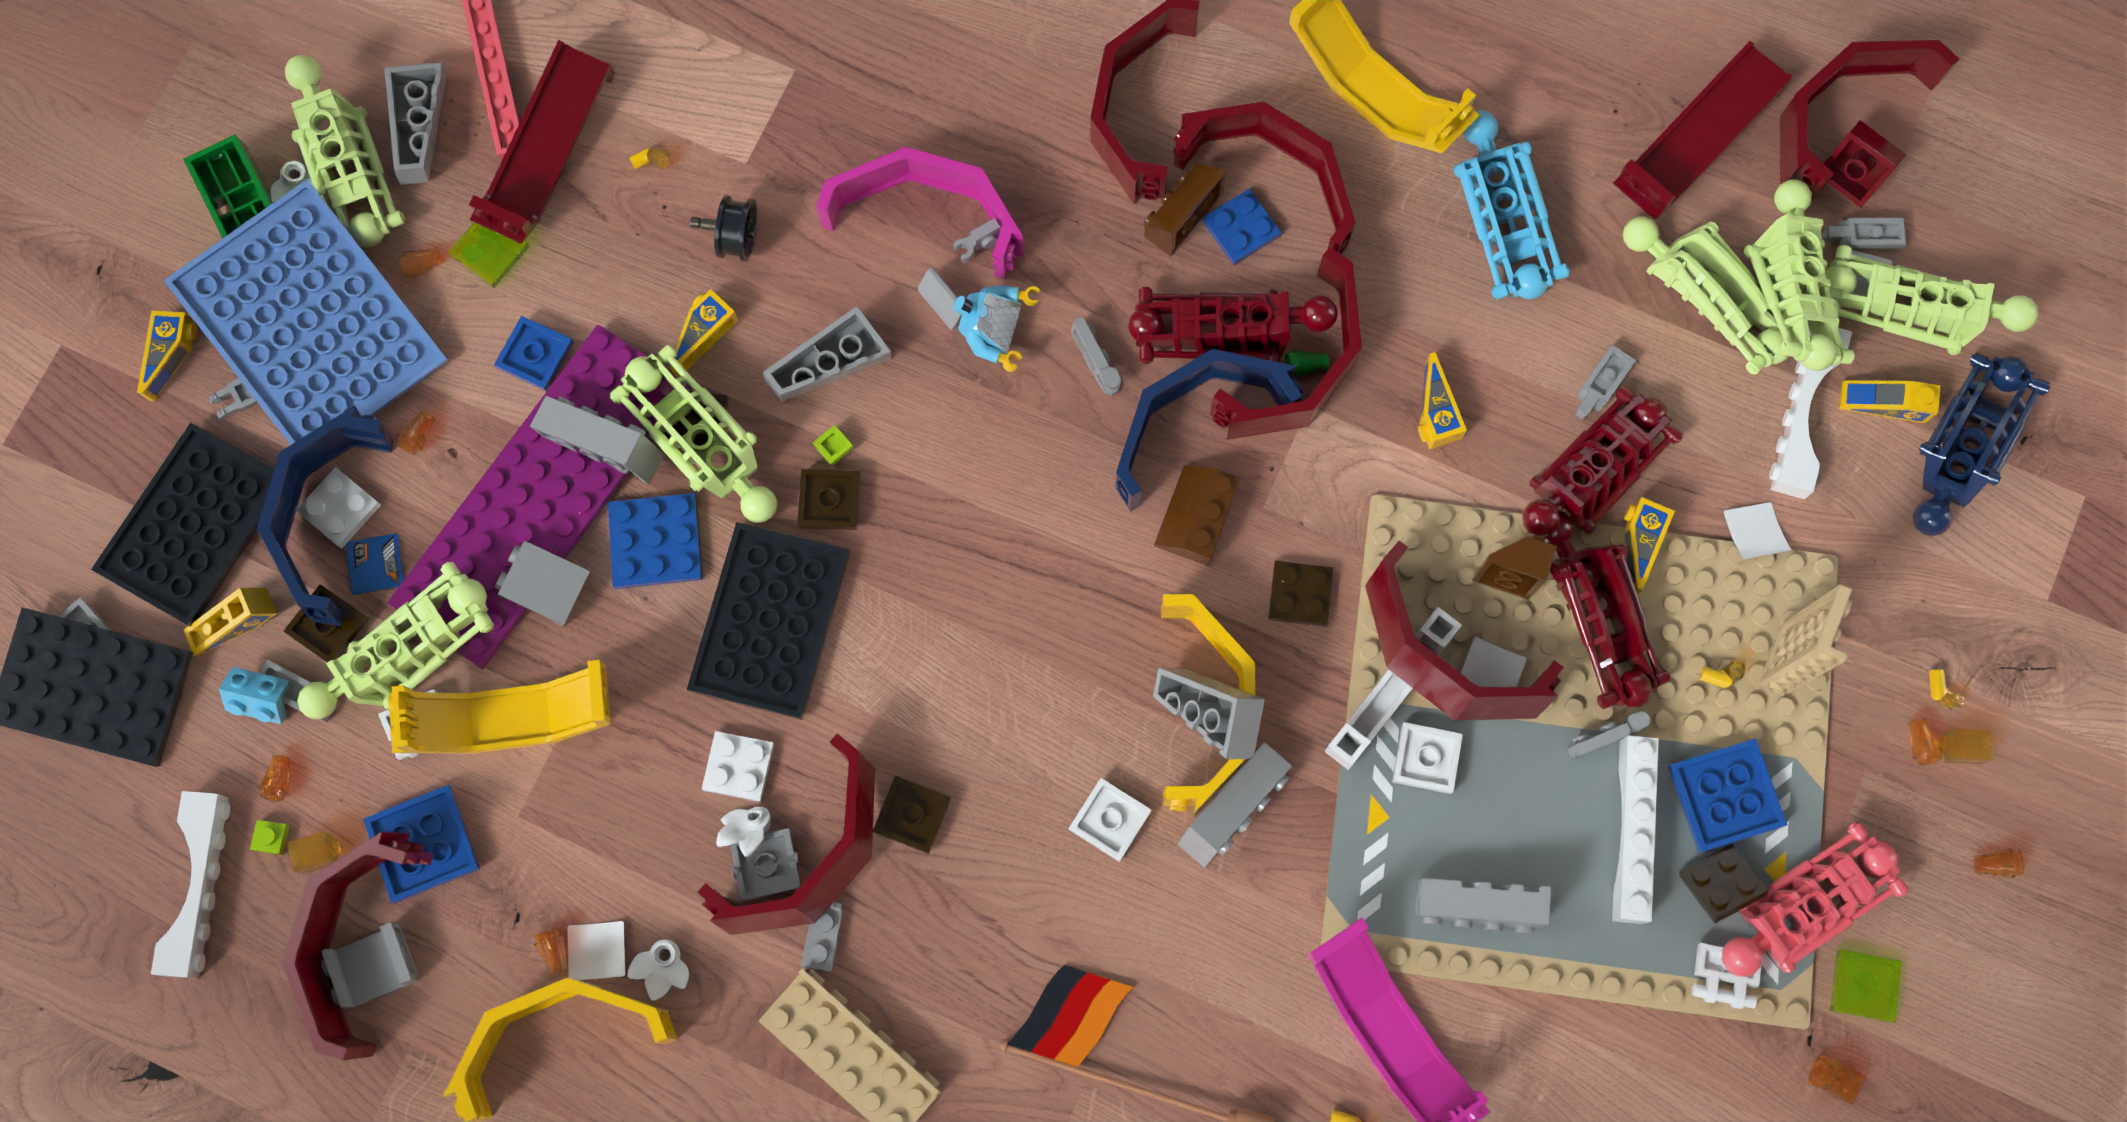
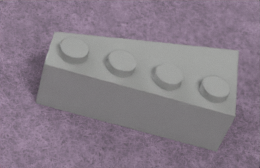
M442 63L384 68L395 174L400 185L429 182L447 80Z
M856 306L763 372L766 383L782 403L891 360V351Z
M548 396L544 398L530 425L533 430L542 437L575 452L580 448L579 451L599 463L603 459L605 463L626 475L631 471L640 481L650 485L665 454L645 437L646 432L632 424L628 428L621 425V421L609 415L601 418L596 411L586 406L578 409L574 407L575 404L560 396L557 400Z
M1158 668L1153 694L1155 699L1175 716H1181L1186 720L1185 724L1190 729L1200 732L1204 736L1203 740L1210 746H1216L1225 759L1254 758L1265 699L1185 668Z
M1264 742L1254 753V758L1246 762L1191 824L1177 845L1204 868L1218 852L1223 856L1234 843L1231 837L1235 832L1238 831L1242 834L1253 820L1249 816L1255 809L1260 813L1271 801V798L1267 795L1273 789L1279 792L1290 779L1286 773L1292 765Z
M1421 878L1417 881L1415 918L1423 919V924L1439 926L1442 925V921L1454 922V927L1470 929L1472 924L1484 925V930L1501 932L1503 927L1515 928V933L1531 935L1534 934V930L1549 925L1551 887L1539 886V890L1528 892L1524 885L1517 884L1501 886V889H1496L1495 884L1487 882H1473L1470 886H1465L1464 881Z

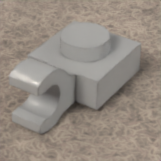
M995 218L972 230L970 236L955 241L953 244L955 251L960 248L968 250L967 253L961 256L962 263L972 260L975 249L979 251L982 248L989 249L993 247L997 242L1000 226Z

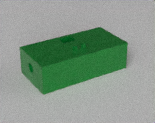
M236 134L183 159L222 239L273 204L271 194L246 144ZM229 204L232 211L223 215L220 208Z

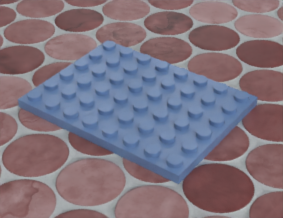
M308 179L163 280L290 445L354 405L361 416L376 415L449 362Z

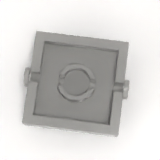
M789 828L765 833L764 842L747 857L742 853L739 843L730 845L734 862L731 870L733 878H737L742 902L797 890L801 886L797 865L800 864L798 852L794 850L791 830Z

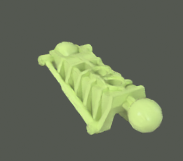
M295 55L286 64L285 76L292 87L302 91L304 98L291 103L299 129L292 131L293 134L291 136L294 142L299 143L313 186L333 213L338 216L340 222L360 247H375L382 242L385 234L390 233L389 227L394 228L404 224L405 217L402 212L395 210L383 176L384 170L365 120L368 115L367 110L362 106L355 108L336 90L327 89L320 92L318 85L322 78V70L318 61L308 55ZM329 119V128L319 131L321 121ZM353 124L356 125L358 133L354 131ZM337 145L341 146L339 155L330 157L331 148ZM353 160L357 172L347 175L344 165ZM332 167H337L341 178L336 179ZM376 180L381 190H376L374 185ZM327 197H330V199H331V201H332L331 206H330V204H329V201H328V198H327ZM367 197L374 213H358L349 221L345 205ZM384 198L389 212L387 217L384 216L379 204V200Z
M1793 179L1780 184L1774 195V203L1778 211L1785 215L1777 219L1753 245H1747L1744 249V255L1746 258H1750L1767 305L1773 311L1784 340L1780 346V353L1784 356L1794 357L1796 361H1800L1807 369L1821 371L1838 363L1851 364L1854 360V352L1844 348L1838 331L1840 322L1834 307L1836 304L1835 299L1831 298L1829 287L1831 282L1829 279H1826L1825 269L1827 261L1823 259L1822 249L1825 247V242L1821 239V227L1824 225L1823 219L1804 216V212L1811 204L1812 192L1807 184Z
M1637 216L1629 220L1623 230L1625 244L1636 252L1648 250L1657 258L1648 267L1646 272L1650 275L1653 273L1665 282V286L1668 288L1673 287L1683 295L1681 298L1685 302L1689 300L1699 309L1698 313L1701 316L1705 315L1715 325L1714 329L1716 331L1719 330L1730 341V344L1735 345L1749 361L1746 364V369L1749 373L1755 375L1763 367L1779 364L1788 358V356L1780 353V346L1784 340L1775 317L1767 311L1769 307L1763 291L1759 287V282L1719 235V228L1716 223L1708 222L1706 225L1676 239L1670 246H1667L1659 239V227L1653 219L1646 216ZM1753 325L1762 331L1757 338L1748 332Z
M1847 245L1837 247L1835 260L1825 270L1826 279H1829L1831 282L1829 291L1831 298L1835 299L1836 304L1834 307L1837 318L1841 316L1883 328V331L1946 348L1950 355L1960 354L1962 347L1983 332L1988 323V317L2000 319L2003 326L2013 332H2023L2030 329L2036 324L2039 317L2037 304L2032 298L2016 295L2005 302L1992 300L1994 284L1987 283L1986 285L1975 284L1970 280L1958 282L1901 265H1889L1851 254L1852 248ZM1856 277L1867 279V283H1869L1867 297L1853 295L1857 287ZM1896 294L1912 297L1911 306L1895 303ZM1841 307L1861 310V314L1843 310Z
M665 346L658 352L657 357L651 353L648 357H637L631 360L626 367L625 376L621 379L623 385H619L609 393L611 400L615 404L623 403L650 432L649 436L687 476L691 483L690 487L694 491L697 490L699 492L702 488H705L718 497L725 498L735 490L741 497L740 508L747 519L759 523L772 518L777 509L776 496L767 487L754 486L748 480L757 470V463L752 448L757 442L756 436L752 432H746L706 388H702L675 359L677 356L676 350L672 346ZM670 363L681 377L675 379L663 365ZM663 375L673 386L674 390L653 406L641 393L656 389ZM686 383H688L695 391L689 393L684 388ZM630 392L644 406L641 411L629 400L628 394ZM699 400H701L707 407L703 408L699 404ZM692 409L702 419L693 426L684 417ZM714 415L719 419L721 423H716V421L713 419ZM653 416L657 421L656 424L653 426L646 417ZM679 421L688 429V432L682 437L672 427ZM728 431L736 438L735 441L727 435ZM662 432H667L671 438L668 439ZM699 433H705L709 436L707 443L702 446L693 443L694 437ZM677 448H681L685 454L683 455ZM720 454L727 456L728 462L725 466L718 468L712 464L715 456ZM692 464H696L700 471H697Z
M454 562L443 564L441 568L443 574L413 600L404 603L362 640L349 643L346 654L326 663L335 678L328 683L313 682L305 685L299 692L297 700L300 711L311 719L328 717L336 709L337 698L344 693L354 703L384 706L388 710L389 693H392V686L405 685L412 690L447 661V657L479 631L487 633L493 629L494 623L486 613L488 611V607L485 604L487 595L483 585L479 581L469 579L466 574H461ZM448 598L450 607L460 616L446 625L437 610L442 606L440 603ZM472 622H475V625L471 629H469L462 636L460 635L459 631L467 627ZM418 633L423 642L411 650L410 644L407 641ZM397 645L395 653L389 656L388 651ZM372 663L370 670L365 673L364 667Z

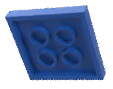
M695 493L608 502L614 589L703 580L697 496Z
M1756 738L1668 766L1698 853L1787 826Z
M450 785L443 786L363 819L369 839L381 832L410 834L409 841L425 845L424 851L434 853L431 865L422 863L420 865L400 864L390 860H386L379 865L392 904L399 903L480 870L455 794Z

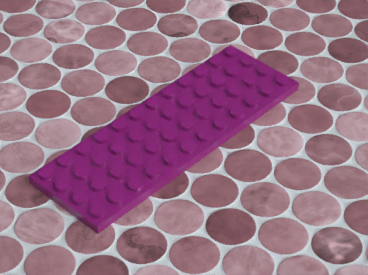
M597 324L387 603L398 609L404 603L410 602L443 574L441 571L443 564L454 562L461 574H466L469 579L479 581L485 588L487 595L485 604L488 607V611L486 613L494 623L493 629L487 633L479 631L456 650L469 661L484 669L528 610L505 598L497 597L500 590L495 588L502 571L508 574L513 564L508 559L515 545L521 547L523 542L526 541L566 559L627 477L626 474L617 471L616 468L605 463L603 459L599 463L579 451L580 448L575 452L542 437L530 427L546 396L556 400L560 396L575 404L574 407L581 409L582 406L593 409L601 418H605L606 415L612 416L621 421V425L628 428L630 424L644 430L646 432L645 437L653 442V439L649 436L650 432L623 403L615 404L609 394L619 385H623L621 379L625 376V370L630 361L645 355ZM671 373V375H672L675 379L678 378L677 376H675L674 374ZM662 375L661 382L656 389L641 394L648 402L655 406L671 393L674 388ZM686 383L684 388L690 391L692 388ZM630 392L628 394L629 400L641 411L644 406ZM653 416L646 417L653 426L656 424L657 421ZM448 598L440 603L442 606L437 611L446 625L460 616L450 607ZM472 622L467 627L459 631L460 635L462 636L469 629H471L475 625V622Z

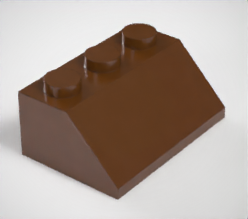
M1196 164L1191 171L1187 169L1178 181L1180 185L1175 191L1170 190L1163 197L1160 209L1157 212L1152 211L1143 223L1145 225L1144 237L1169 256H1172L1222 195L1226 172L1221 168Z
M1184 466L1154 547L1209 566L1236 494L1240 477L1214 468Z
M1525 537L1489 554L1473 575L1472 581L1529 600L1546 581L1557 546L1549 544L1550 541L1543 537Z

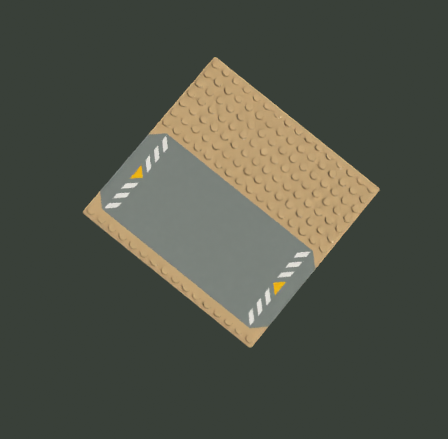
M1373 495L1369 505L1345 724L1389 670L1384 660L1365 584L1398 540L1408 547L1396 564L1395 573L1414 635L1418 633L1437 607L1462 625L1438 655L1458 672L1461 673L1474 637L1526 657V662L1516 687H1530L1553 660H1556L1564 668L1557 676L1561 679V682L1553 691L1558 697L1536 719L1453 720L1416 690L1412 689L1351 768L1347 770L1340 764L1320 945L1360 918H1363L1369 927L1367 933L1389 972L1794 1029H1807L1810 1025L1814 951L1795 963V970L1790 973H1784L1768 954L1770 949L1765 952L1762 958L1759 986L1756 988L1746 987V995L1757 997L1754 1009L1743 1007L1742 1009L1733 1008L1729 1003L1720 1001L1710 1003L1703 1001L1701 997L1692 996L1693 984L1703 986L1706 984V977L1694 975L1698 944L1705 943L1724 947L1733 938L1744 937L1751 939L1758 933L1754 927L1748 926L1740 915V911L1715 924L1679 877L1680 870L1729 844L1698 853L1668 766L1756 738L1787 826L1742 839L1732 844L1765 886H1768L1805 860L1809 861L1820 854L1831 670L1791 693H1785V695L1772 693L1767 689L1766 685L1759 682L1781 624L1837 587L1838 558L1831 554L1791 549L1786 552L1743 559L1735 543L1732 541L1666 533L1645 586L1638 594L1647 621L1645 625L1660 670L1665 669L1670 674V682L1659 686L1658 690L1652 693L1651 699L1644 706L1630 708L1626 705L1617 706L1615 704L1602 709L1597 703V696L1602 694L1589 654L1583 646L1572 610H1568L1566 606L1568 603L1562 591H1558L1556 587L1557 582L1550 571L1546 581L1529 600L1472 581L1473 575L1489 554L1525 537L1532 538V536H1535L1529 533L1523 526V514ZM1597 524V529L1592 534H1587L1573 525L1574 530L1570 541L1575 551L1593 546L1625 545V527ZM1555 551L1553 560L1559 558V556H1558V554H1557L1556 551ZM1606 620L1610 636L1616 634L1611 620ZM1645 651L1643 654L1652 670L1647 652ZM1628 660L1614 665L1619 676L1625 671L1632 670ZM1703 666L1724 670L1731 678L1732 685L1722 688L1699 680ZM1640 711L1648 713L1651 719L1650 724L1642 731L1630 736L1659 738L1652 922L1645 924L1612 921L1613 890L1619 862L1622 827L1621 786L1618 771L1620 740L1574 760L1570 758L1567 751L1569 747L1574 745L1573 739L1589 733L1591 738L1601 734V727L1615 721L1620 726L1626 717ZM1403 722L1463 734L1452 794L1392 782ZM1421 878L1464 881L1465 886H1470L1473 882H1487L1495 884L1496 889H1501V886L1517 884L1524 885L1528 892L1539 890V886L1551 887L1549 925L1534 930V934L1531 935L1515 933V928L1503 927L1501 932L1484 930V925L1472 924L1470 929L1454 927V922L1442 921V925L1439 926L1423 924V919L1415 918L1417 881ZM1808 902L1809 910L1814 913L1813 906ZM1785 918V924L1791 930V923ZM1719 980L1718 989L1733 992L1734 983Z

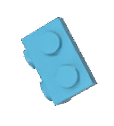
M237 667L231 668L219 688L225 711L233 715H245L262 722L282 724L287 716L282 700L289 686L287 680Z

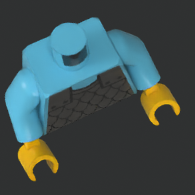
M996 285L984 287L977 293H970L967 298L959 296L955 300L953 310L962 315L958 326L959 332L966 337L967 343L976 356L996 364L1002 362L1004 369L1008 372H1013L1018 368L1017 365L1010 363L1009 359L1021 361L1022 355L1017 351L1008 352L1022 306L1018 300L1022 299L1028 306L1036 305L1039 301L1031 300L1028 297V293H1040L1038 287L1031 286L1026 291H1020L1019 287Z

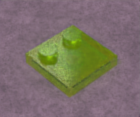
M473 222L448 251V254L492 288H495L530 245L526 240L520 244Z
M1841 949L1836 950L1830 1011L1896 1023L1902 961Z

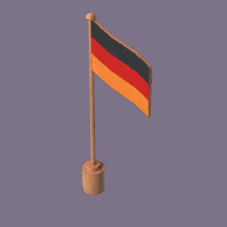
M1066 965L1059 969L1048 982L1028 1020L1009 1043L1004 1041L1000 1046L1001 1051L1004 1053L1007 1050L1226 1122H1274L1275 1119L1273 1116L1242 1106H1238L1237 1111L1231 1110L1229 1115H1225L1080 1068L1079 1065L1099 1042L1116 1008L1134 987Z

